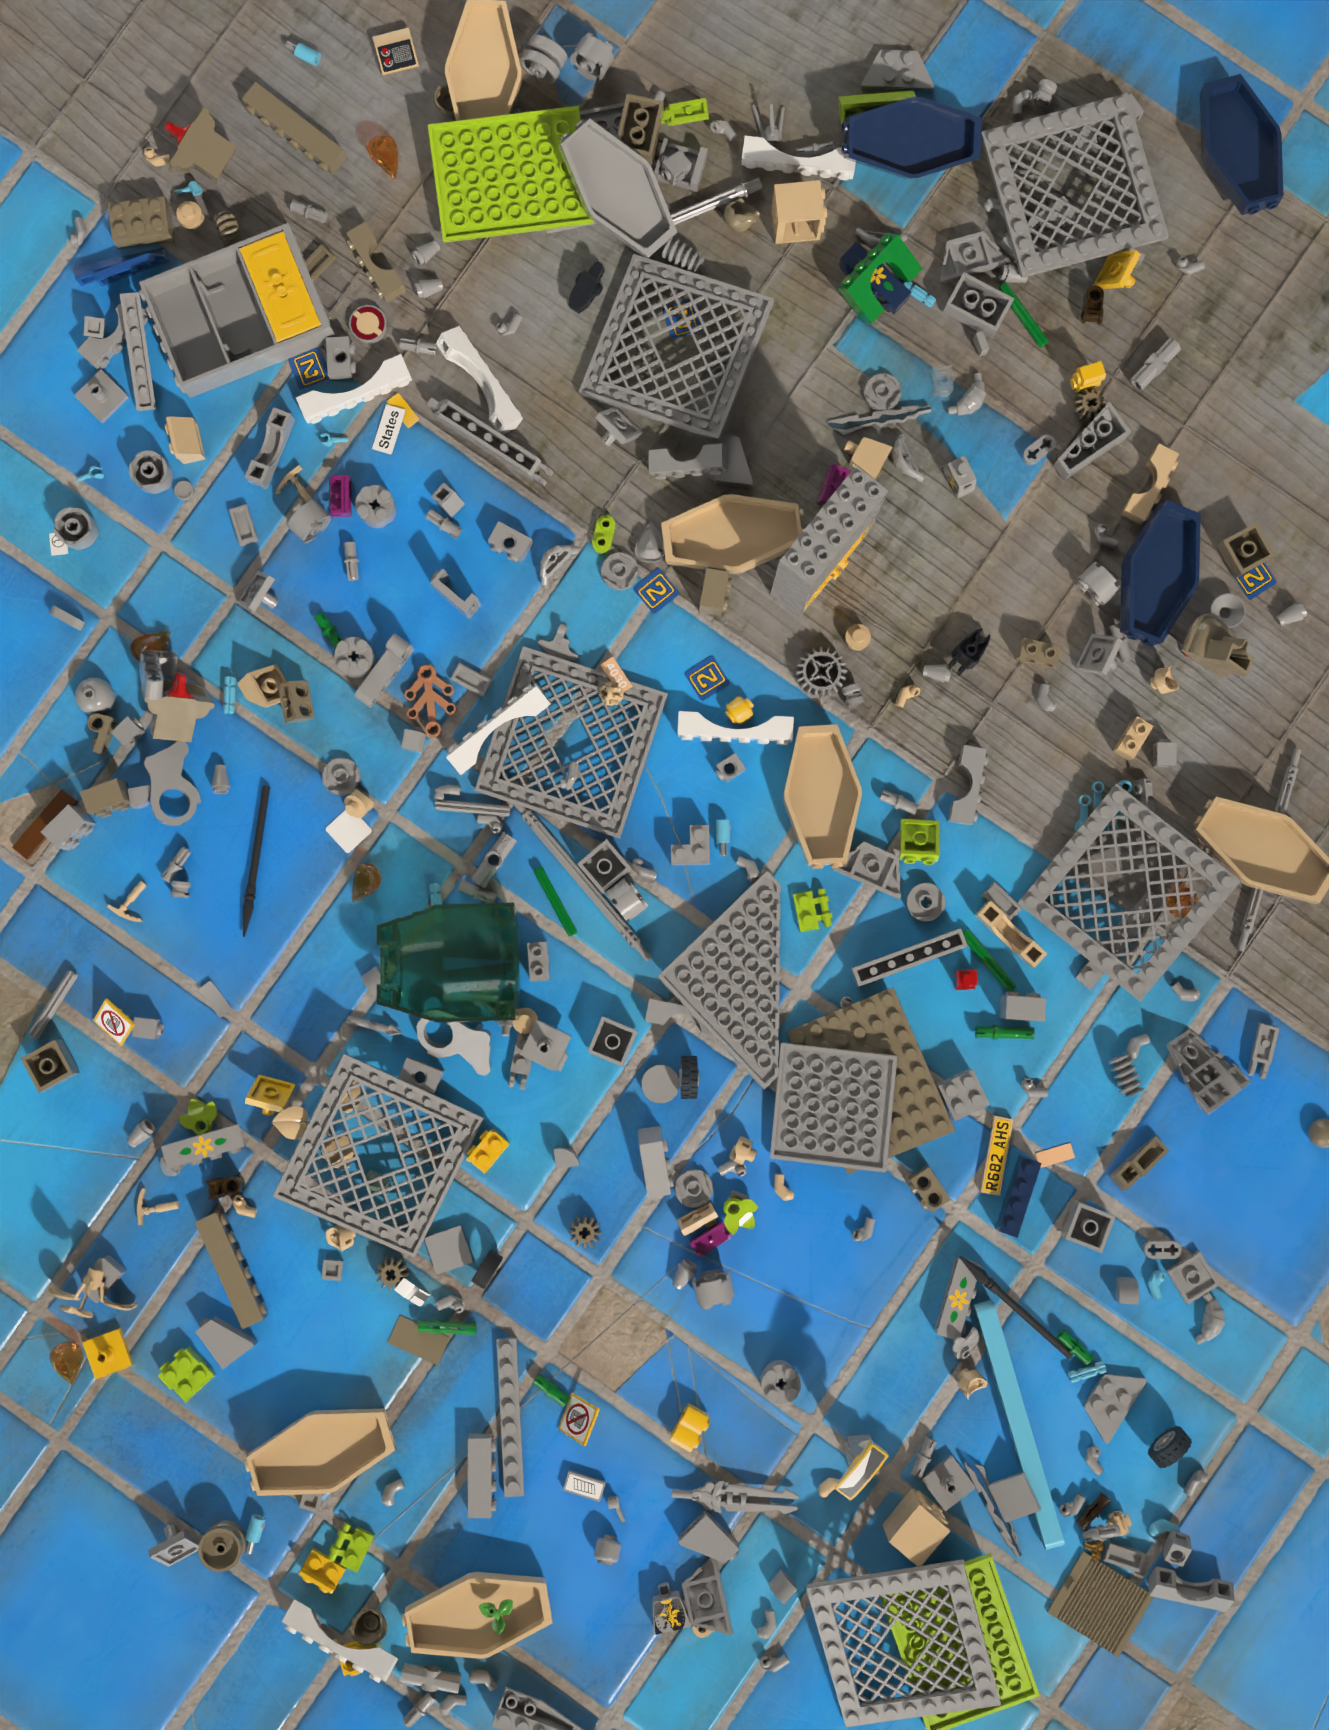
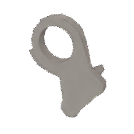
M176 741L172 746L146 757L144 761L148 777L151 778V811L158 821L169 826L182 825L188 821L195 813L197 804L201 803L200 794L197 789L181 776L184 758L189 751L187 743L183 741ZM171 789L184 793L189 802L186 814L178 818L169 817L164 814L159 804L162 793Z
M442 1009L427 1012L416 1026L417 1037L421 1045L428 1050L427 1055L444 1058L460 1054L474 1067L476 1073L485 1076L490 1072L491 1033L489 1030L483 1029L484 1025L478 1024L475 1029L471 1028L455 1015ZM432 1020L446 1022L453 1031L452 1041L447 1044L433 1042L426 1033L427 1023Z

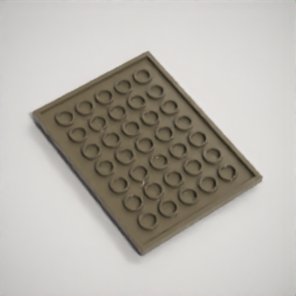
M894 987L787 1031L788 1037L793 1044L898 1055L888 1158L956 1131ZM845 1168L846 1171H847V1174H850V1173H853V1172H855V1171L860 1170V1169Z

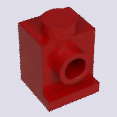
M977 970L954 971L955 990L975 989V985H978Z

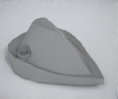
M650 522L637 540L635 556L642 562L655 563L664 558L665 551L659 532L654 524Z

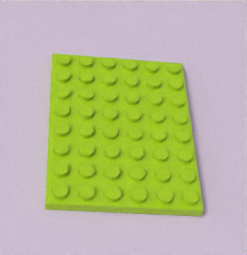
M579 106L428 124L444 243L593 224V220L585 213L558 148L562 143L560 139L566 133L573 134L576 131L574 126L581 121Z
M991 1553L966 1561L964 1565L1001 1698V1705L922 1716L927 1730H948L1040 1696ZM938 1586L934 1593L943 1598L947 1591ZM919 1589L914 1596L923 1601L927 1593ZM898 1593L895 1599L904 1604L908 1597ZM950 1594L946 1600L953 1604ZM880 1596L884 1607L888 1600ZM931 1596L927 1603L936 1608L940 1601ZM911 1600L907 1606L916 1611L920 1604ZM891 1603L888 1610L897 1614L901 1607ZM945 1604L939 1609V1611L946 1615L952 1610V1608ZM925 1607L920 1611V1614L926 1618L932 1613V1611ZM904 1610L900 1617L909 1621L912 1614ZM955 1612L951 1618L958 1621ZM886 1614V1615H887V1618H888V1621H889V1623H890V1622L892 1621L893 1617H891V1616H889L888 1614ZM936 1614L931 1621L941 1625L944 1618ZM916 1617L912 1624L921 1629L925 1622ZM897 1620L891 1630L902 1661L911 1666L930 1639ZM948 1621L944 1628L952 1633L957 1626ZM928 1625L924 1631L933 1636L937 1629ZM959 1630L956 1636L962 1638L961 1631ZM942 1632L937 1636V1639L944 1643L949 1638V1636ZM953 1639L949 1646L958 1650L961 1643ZM935 1642L929 1647V1649L936 1653L942 1648ZM964 1647L961 1653L967 1656L966 1649ZM945 1649L941 1656L950 1661L954 1654ZM926 1652L922 1659L931 1663L934 1656ZM957 1657L953 1663L962 1668L966 1661ZM938 1659L934 1666L943 1670L947 1664ZM918 1663L914 1669L924 1673L927 1667ZM969 1664V1666L967 1667L966 1671H968L969 1673L972 1674V1671H971V1668H970V1664ZM950 1667L946 1673L955 1678L959 1671ZM930 1670L927 1676L935 1681L939 1674ZM912 1672L908 1676L909 1680L915 1684L920 1678ZM964 1674L958 1679V1681L965 1685L971 1680ZM944 1677L939 1682V1684L946 1688L951 1683V1681ZM923 1680L919 1686L928 1691L932 1684ZM955 1684L952 1689L961 1688V1687H959L958 1685ZM935 1687L932 1692L942 1691V1690H940L939 1688ZM916 1690V1691L914 1692V1695H915V1694H922V1693L919 1692L918 1690Z

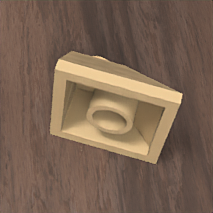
M275 664L247 673L237 684L246 700L266 708L281 703L278 685L287 682L279 666Z

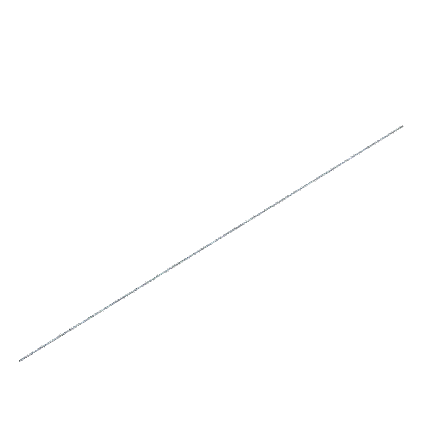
M640 1298L632 1307H634L642 1298ZM559 1371L552 1379H550V1381L553 1380L561 1371ZM499 1425L491 1434H493L501 1425ZM447 1472L441 1479H439L431 1488H433V1487H434L440 1480H442L449 1472ZM408 1507L400 1516H402L410 1507ZM398 1516L391 1524H389V1526L392 1525L400 1516Z

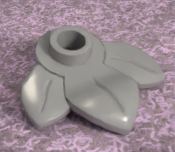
M975 1327L972 1328L966 1338L955 1337L952 1350L958 1360L966 1359L970 1355L971 1349L979 1342L981 1334L978 1333Z

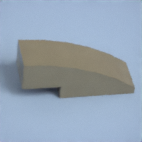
M1154 1136L1118 1166L1109 1177L1121 1191L1128 1190L1141 1176H1145L1169 1150L1157 1136Z

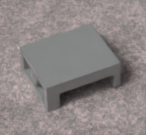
M664 137L663 143L658 145V160H654L652 166L656 180L670 184L661 175L662 162L680 150L692 165L690 175L674 186L698 192L708 157V149L700 147V151L671 144L668 142V138Z
M444 569L436 571L432 575V581L430 582L434 590L465 617L470 619L481 606L478 598L471 593L463 601L445 586L450 579Z

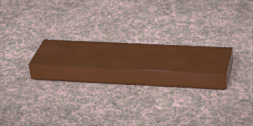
M61 789L12 848L26 860H29L47 839L41 831L68 804L75 806L78 801L64 789Z

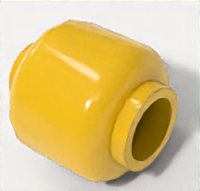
M738 696L726 705L725 714L733 724L741 725L753 716L751 708L754 706L748 698L743 699Z

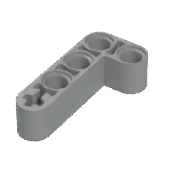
M394 634L386 644V652L354 695V697L369 708L377 702L414 650L410 643L397 634Z
M142 651L140 653L139 673L146 698L152 700L162 698L163 676H173L177 671L178 655L169 651Z

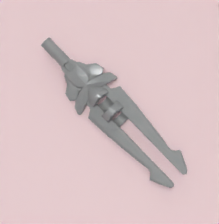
M713 1481L707 1482L703 1487L693 1489L692 1491L672 1489V1498L692 1499L701 1504L705 1510L711 1511L714 1509L718 1513H722L720 1506L725 1507L726 1511L780 1510L783 1514L798 1509L796 1505L746 1502L747 1496L799 1499L797 1494L788 1489H785L783 1492L734 1484H728L726 1488H722L724 1481H718L715 1484Z

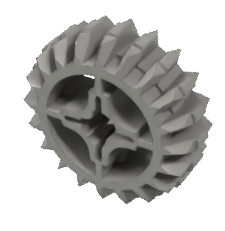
M819 646L818 652L813 647L811 648L812 655L806 651L804 653L806 658L802 656L799 658L803 664L797 663L796 667L801 670L796 671L795 675L802 676L797 679V682H804L800 686L801 689H804L806 686L808 687L806 694H809L812 690L814 691L813 697H816L817 692H820V698H824V692L830 697L832 695L831 690L834 693L838 692L836 686L843 687V683L840 681H846V677L841 674H846L847 669H841V667H844L846 662L839 663L842 656L840 655L836 658V650L830 654V647H827L825 652H823L822 646ZM815 658H826L830 662L821 664ZM810 662L814 674L807 678L806 666ZM833 666H835L837 671L834 682H832L829 675V670ZM818 668L826 669L824 676L822 674L821 676L817 675ZM821 680L828 686L819 687L812 683Z

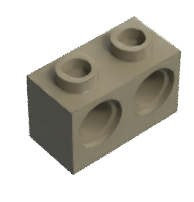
M1023 638L1019 643L1016 660L1053 669L1058 664L1061 646Z
M308 680L288 681L278 685L285 723L305 722L315 718Z
M924 1166L908 1177L910 1181L908 1186L914 1194H919L921 1197L919 1202L924 1210L929 1209V1211L934 1212L951 1200L929 1166ZM920 1177H926L927 1183L925 1186H918L917 1181ZM937 1193V1201L930 1203L928 1200L929 1195Z

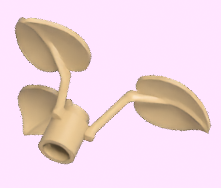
M352 1080L350 1086L357 1084L358 1082ZM360 1086L350 1089L353 1099L361 1097ZM348 1091L346 1092V1095L342 1103L351 1100ZM360 1101L355 1102L356 1107ZM352 1104L341 1107L345 1113H350L354 1110ZM299 1106L289 1107L277 1114L272 1120V1124L283 1136L296 1140L301 1138L309 1122L307 1121L308 1112ZM327 1131L326 1136L330 1137L331 1134ZM347 1136L337 1138L340 1147L351 1144ZM335 1139L324 1142L327 1152L337 1149ZM321 1146V1154H324L323 1148ZM352 1147L342 1150L345 1160L353 1157L354 1151ZM339 1152L328 1156L331 1165L342 1161ZM344 1165L335 1167L337 1169L345 1170Z
M89 1268L87 1277L84 1278V1282L74 1295L59 1290L53 1284L48 1288L49 1295L67 1300H80L81 1297L79 1295L84 1287L87 1288L79 1308L66 1305L59 1307L64 1312L85 1318L93 1317L92 1312L85 1311L83 1308L90 1290L97 1291L98 1287H100V1301L104 1305L118 1310H132L138 1305V1303L120 1304L104 1298L105 1282H102L105 1271L96 1268Z

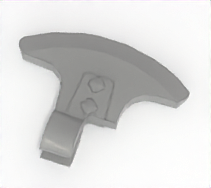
M559 625L553 641L548 642L542 639L538 641L541 648L551 656L567 661L579 659L578 655L569 649L570 640L564 638L568 630L566 625Z

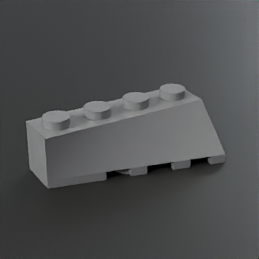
M1110 401L1053 465L1064 481L1131 434L1130 429Z

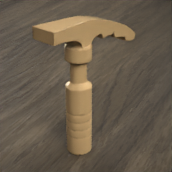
M300 465L284 477L277 488L276 494L279 495L284 486L291 480L306 503L311 497L304 486H301L298 477H295L302 470Z
M140 881L127 896L124 904L119 906L120 909L111 904L107 907L120 917L135 922H142L141 918L130 916L125 911L128 909L127 906L138 897L147 884Z
M142 1188L137 1203L138 1226L144 1224V1214L149 1215L151 1212L159 1213L178 1209L179 1202L159 1204L151 1208L143 1207L146 1188Z

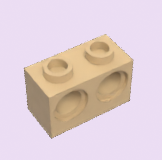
M1138 716L1131 719L1112 752L1127 761L1134 759L1154 726Z

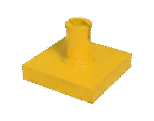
M1137 250L1108 255L1093 286L1097 285L1102 289L1124 288V286L1126 288L1132 287L1136 280L1131 276V273L1141 254Z
M258 1075L246 1096L245 1104L263 1108L262 1113L267 1116L273 1115L274 1112L280 1113L285 1110L295 1091L296 1084Z
M121 1328L82 1342L95 1379L134 1364Z

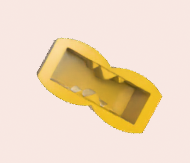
M1102 361L1090 363L1076 369V372L1073 373L1070 379L1071 388L1075 389L1076 393L1101 385V381L1106 377Z
M688 1403L670 1435V1441L689 1452L693 1448L696 1449L701 1441L699 1437L701 1432L706 1431L709 1427V1414Z

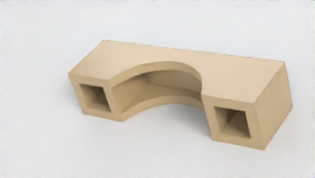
M1161 444L1154 448L1146 464L1153 477L1151 489L1142 494L1133 493L1127 500L1120 515L1139 525L1149 519L1153 513L1151 510L1153 504L1157 505L1162 496L1160 494L1162 487L1165 488L1170 481V477H1168L1170 471H1174L1179 463L1177 460L1179 453Z
M987 901L974 915L1030 968H1035L1047 955L1035 941L1016 928L1006 917L1005 913L992 901Z

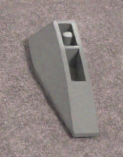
M508 1687L505 1688L500 1697L492 1721V1726L501 1730H584L543 1700Z

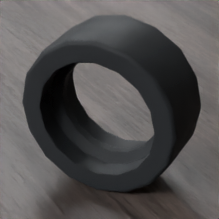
M490 1250L471 1281L485 1289L503 1257Z

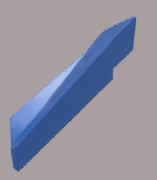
M159 248L78 265L74 267V276L81 287L95 281L103 287L167 263L169 259L165 249Z

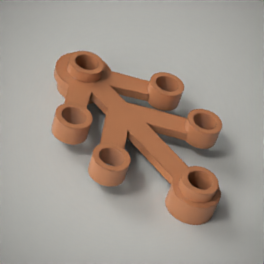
M424 664L417 671L418 679L410 689L405 691L404 696L408 701H414L417 697L416 692L424 684L425 692L415 705L407 710V716L411 720L417 719L419 711L427 703L429 723L426 725L425 731L430 737L435 738L441 734L442 729L436 720L434 701L443 707L448 715L455 714L457 708L453 703L447 702L434 692L432 683L441 688L446 696L454 694L453 686L439 679L432 665ZM425 671H430L429 677H424ZM447 687H451L452 691L450 693H445ZM409 692L414 693V696L412 698L407 697V694ZM449 706L454 707V710L452 712L447 711V708ZM413 710L416 711V715L414 717H410V712ZM437 727V732L431 733V728Z

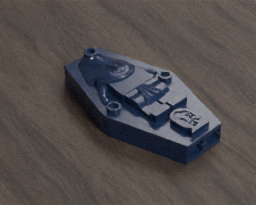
M1241 74L1205 83L1200 92L1201 156L1204 164L1241 215H1253L1263 209L1271 210L1276 208L1284 196L1282 134L1279 125Z
M910 97L846 117L842 123L844 142L841 145V152L844 154V159L904 179L920 178L980 159L982 118L923 97Z
M1169 500L1158 503L1124 556L1121 567L1120 633L1125 634L1128 639L1141 640L1144 645L1150 647L1163 643L1196 591L1199 583L1201 513Z

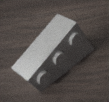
M661 1126L638 1129L639 1148L648 1198L671 1195L670 1187H674L672 1175L668 1176V1169H671L670 1159L665 1158V1152L668 1151L667 1141L662 1139Z

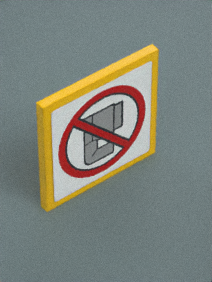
M107 998L93 1020L120 1046L124 1044L135 1026V1023L128 1018L129 1016H126L122 1009H118Z
M571 1393L558 1430L581 1445L586 1446L600 1409L577 1394Z

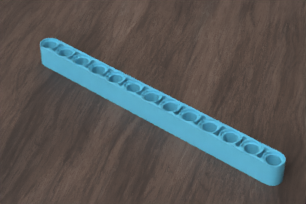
M992 1299L974 1304L975 1315L1021 1472H1025L1041 1506V1510L1034 1513L1043 1546L1045 1550L1065 1545L996 1307Z

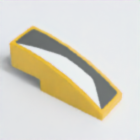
M870 1440L861 1454L856 1456L834 1488L849 1500H852L883 1465L889 1456L887 1451Z

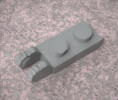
M1258 1023L1250 1056L1251 1061L1247 1071L1249 1076L1254 1075L1257 1062H1261L1263 1064L1260 1068L1259 1078H1266L1269 1065L1272 1062L1279 1027Z
M517 1035L510 1069L511 1075L508 1085L510 1088H513L515 1084L516 1073L523 1074L520 1090H525L532 1060L520 1055L528 1039L527 1035Z

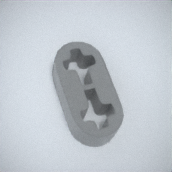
M1044 435L1025 449L1022 454L1023 462L1027 465L1036 464L1055 448V439L1050 435ZM1049 441V448L1046 446L1041 450L1040 447L1043 445V443ZM1038 452L1034 459L1027 457L1029 453Z
M54 605L49 614L79 631L85 625V622Z
M1148 1240L1142 1247L1143 1253L1151 1259H1175L1181 1254V1246L1173 1240ZM1153 1244L1155 1248H1160V1251H1153V1254H1151L1148 1248H1151ZM1171 1244L1176 1248V1251H1173L1172 1254L1169 1251H1164V1248H1170Z

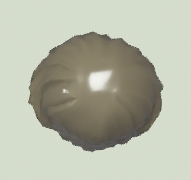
M738 198L736 201L727 204L724 220L731 229L737 232H744L753 223L758 221L757 219L760 218L761 213L756 209L754 210L742 198Z
M363 1609L352 1619L349 1629L351 1637L364 1646L379 1643L386 1636V1618L378 1609Z

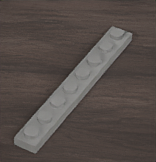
M517 1337L497 1338L504 1497L524 1496Z

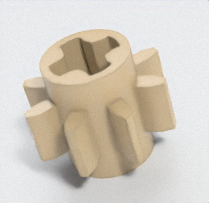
M618 682L605 683V686H602L600 689V698L605 700V705H618V702L623 699V689L618 687Z
M1122 1511L1109 1514L1110 1520L1106 1521L1107 1526L1118 1525L1121 1532L1119 1536L1129 1533L1128 1527L1132 1526V1523L1127 1514L1123 1515Z

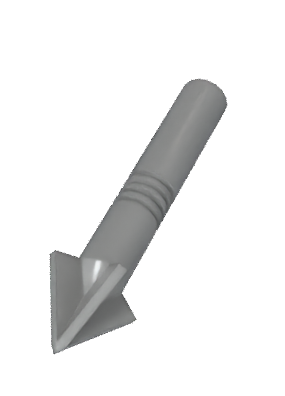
M348 1016L346 1023L387 1033V1036L402 1033L393 1024L388 1026Z

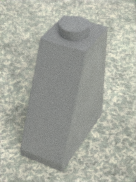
M730 433L722 435L719 444L722 443L727 448V471H721V474L715 475L714 485L752 489L753 480L740 438Z
M216 1316L211 1320L208 1317L198 1324L200 1328L195 1331L222 1369L258 1343L252 1336Z
M707 1510L678 1536V1543L681 1546L726 1563L728 1560L732 1561L739 1553V1544Z

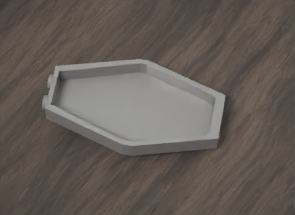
M582 119L574 126L576 131L573 134L568 132L560 139L562 143L558 148L585 213L591 220L638 254L649 258L677 233L654 172L646 159L591 119L585 122Z

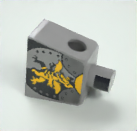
M965 456L941 467L957 499L975 490L976 477Z
M668 1582L659 1584L658 1590L660 1595L653 1596L654 1634L657 1635L691 1627L688 1611L680 1591L671 1592Z

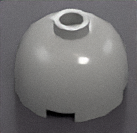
M88 678L77 686L75 701L83 712L89 715H102L113 708L115 691L103 679Z

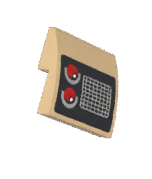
M409 28L373 36L383 76L419 67Z

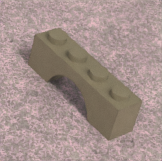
M366 221L346 232L348 237L346 242L351 251L355 250L358 256H356V259L361 267H366L367 272L365 274L371 283L375 282L377 286L375 291L380 299L384 297L388 303L405 293L406 289L394 269H381L372 262V254L378 243Z

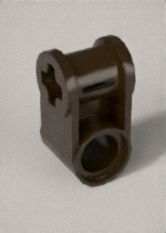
M1091 286L1083 297L1082 324H1085V322H1095L1097 325H1101L1104 291L1100 286ZM1090 293L1095 294L1097 300L1091 299Z
M239 1175L206 1180L205 1184L208 1185L209 1191L208 1200L222 1198L242 1191L245 1186L244 1179ZM231 1180L237 1182L236 1190L231 1187Z

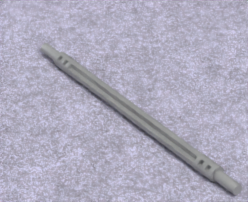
M1294 748L1290 764L1287 766L1286 773L1284 774L1274 812L1286 813L1296 774L1298 773L1297 765L1302 751L1300 749ZM1252 888L1240 928L1241 935L1236 949L1238 951L1244 952L1248 936L1252 933L1263 890Z
M513 804L522 814V819L632 948H635L646 962L652 958L640 943L641 940L532 811Z

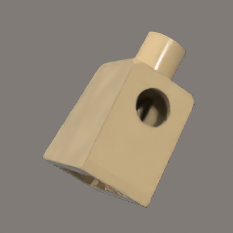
M863 437L859 445L849 440L844 448L845 452L853 455L849 465L852 468H855L857 465L874 480L892 450L891 446Z

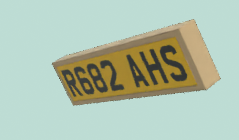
M993 1115L980 1192L1000 1196L1014 1119Z

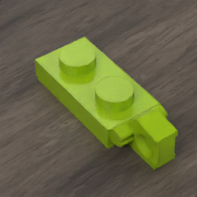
M706 98L669 104V107L665 108L661 124L667 123L668 126L709 119Z

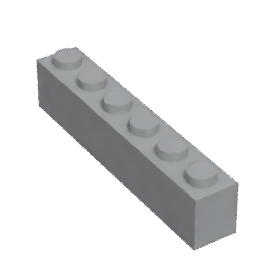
M960 928L852 967L850 970L856 986L859 987L968 947Z

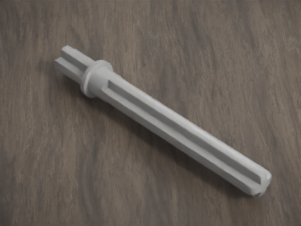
M759 177L744 184L741 182L739 186L670 214L674 225L743 196L746 198L748 194L762 189V183Z

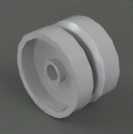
M532 35L527 44V50L522 53L519 62L521 67L533 78L547 84H554L560 74L559 69L564 67L568 58L566 52L553 40L541 35Z

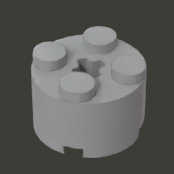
M587 33L581 38L573 51L570 62L572 66L575 64L578 67L577 72L591 81L599 78L600 81L614 60L613 47L608 42H602L597 39L592 33Z
M142 451L136 455L129 465L131 479L144 492L158 494L171 487L173 479L172 468L158 453Z
M378 485L365 486L357 495L355 502L356 511L368 526L382 528L394 520L397 506L387 489ZM376 504H379V507H376L375 510H374V509H373V506H376Z
M310 498L304 505L299 503L293 509V516L289 517L285 524L306 544L317 537L315 534L319 530L322 532L328 526L331 517L313 498Z
M65 508L55 517L53 528L56 537L72 549L82 550L88 548L99 536L98 526L94 518L80 508Z
M1094 562L1077 578V587L1083 593L1087 591L1091 595L1090 600L1094 605H1105L1121 590L1120 585L1116 587L1114 584L1116 579L1102 565L1098 568L1096 566L1097 562Z
M349 637L337 644L334 660L337 667L345 675L358 679L367 676L376 664V655L372 647L365 640L358 637ZM357 654L359 658H356V661L354 662L352 660V657H354V655Z
M627 876L605 891L627 923L648 907L646 901L641 897Z
M722 1269L710 1270L701 1273V1278L696 1280L695 1276L692 1279L698 1305H701L702 1309H710L716 1304L728 1305L732 1303L735 1292L729 1270H726V1273H722Z
M783 1360L772 1361L761 1373L760 1384L769 1401L776 1404H786L798 1397L801 1380L797 1370L790 1363ZM782 1378L784 1382L779 1386V1379Z

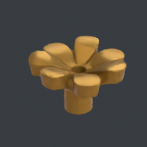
M1097 1540L1094 1544L1091 1542L1085 1543L1084 1548L1091 1551L1092 1562L1096 1563L1097 1559H1101L1100 1551H1104V1541Z

